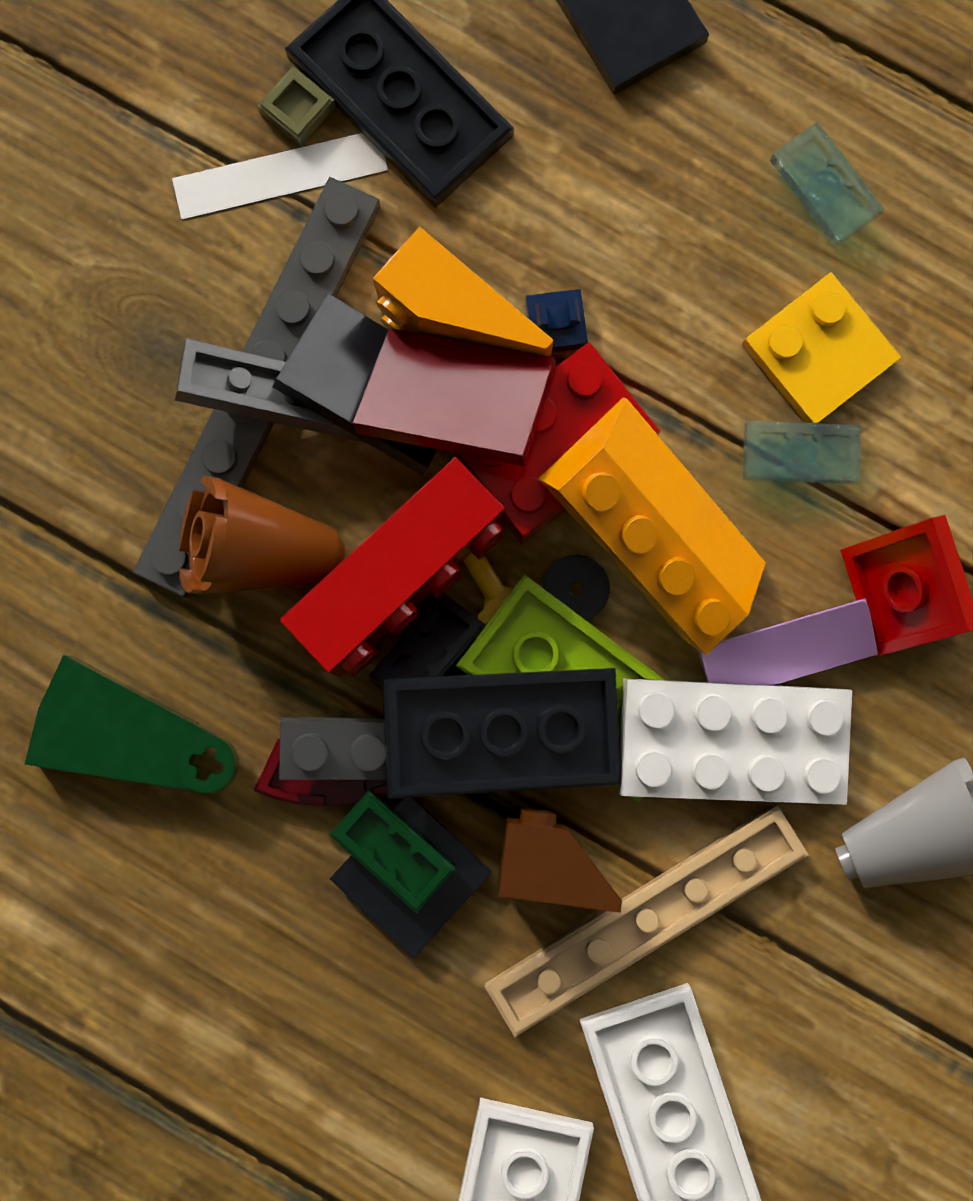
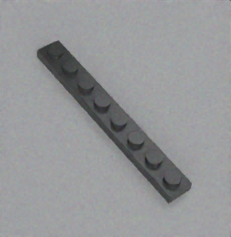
M329 176L242 352L287 362L327 294L329 293L337 297L381 207L378 198ZM213 410L133 573L186 598L189 597L190 593L183 589L179 575V568L190 569V553L179 551L181 527L189 497L193 489L205 491L206 487L200 481L203 476L220 478L243 488L274 422Z

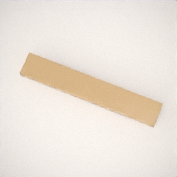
M772 805L621 899V913L602 910L487 981L485 988L512 1034L516 1037L808 856V853L779 806Z

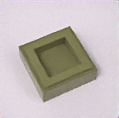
M294 66L289 69L257 105L259 113L300 148L336 109L334 99Z

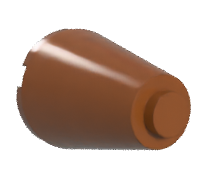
M203 476L200 481L206 487L205 491L193 489L189 497L183 517L179 551L190 553V569L179 568L181 585L187 593L211 594L318 584L345 559V545L342 540H339L335 528L220 478Z

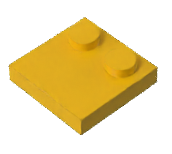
M832 272L745 338L741 344L810 430L901 358L900 354Z

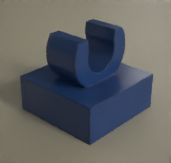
M581 289L526 296L527 318L554 340L552 353L579 350L588 343Z

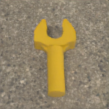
M471 553L463 563L485 597L484 608L478 614V619L486 624L512 589L502 584L486 556L478 560Z

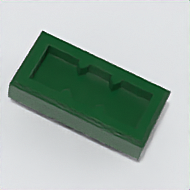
M371 790L367 791L329 834L416 914L456 870V867Z

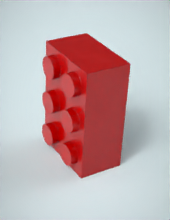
M590 342L556 367L525 466L454 453V457L456 456L505 508L504 523L521 545L567 511L542 484L539 478L622 398L628 399L657 435L661 432Z

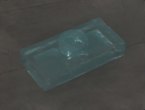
M818 122L775 151L770 159L772 165L835 247L878 217L884 210Z
M747 421L744 425L743 480L855 484L859 481L860 425Z

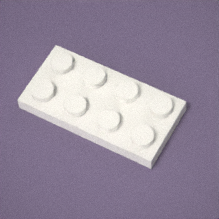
M623 678L619 746L621 785L617 786V793L621 796L847 805L852 690Z

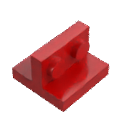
M946 515L933 517L840 550L856 601L866 598L870 610L878 654L874 655V657L973 631V597Z

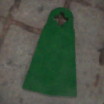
M63 655L38 708L24 765L184 789L199 793H213L223 790L233 782L239 769V757L235 747L227 739L203 728L195 720L76 657ZM210 747L217 750L215 760L223 763V770L221 773H210L207 780H204L200 777L201 767L194 764V758L196 755H206Z

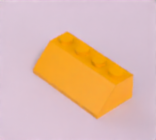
M622 398L560 457L539 480L682 639L707 656L749 615L766 562L628 399Z

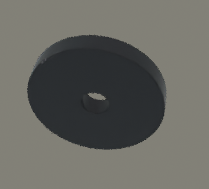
M569 555L557 560L548 569L543 580V589L586 621L601 612L610 594L609 579L603 567L594 559L583 555ZM574 582L582 585L583 591L579 595H574L570 592V585Z

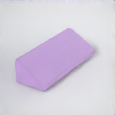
M866 598L721 641L707 656L696 649L706 682L771 686L878 654Z

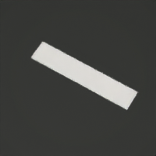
M360 133L172 178L181 219H187L325 186L329 176L339 181H346L388 171L385 156Z

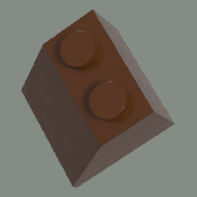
M520 807L518 817L506 815L497 883L499 897L621 913V898L565 825L556 822L557 815L554 814V811Z

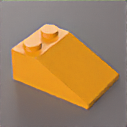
M420 226L373 278L378 297L376 304L381 313L384 314L380 320L388 330L392 328L551 356L554 340Z

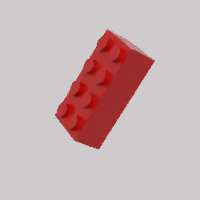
M455 456L291 608L280 621L328 673L341 677L347 672L348 675L352 674L355 677L378 656L379 653L374 649V646L387 633L391 632L396 638L419 618L421 614L416 606L430 593L438 599L462 577L459 573L461 571L459 566L471 553L480 560L503 539L501 533L504 530L502 526L504 525L505 508Z

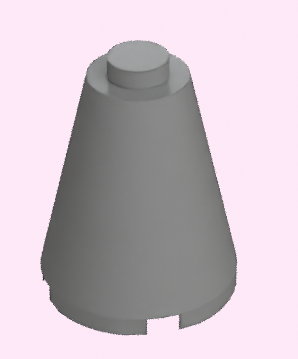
M965 757L945 765L842 833L845 845L835 849L848 881L859 877L863 887L870 888L973 876V771Z

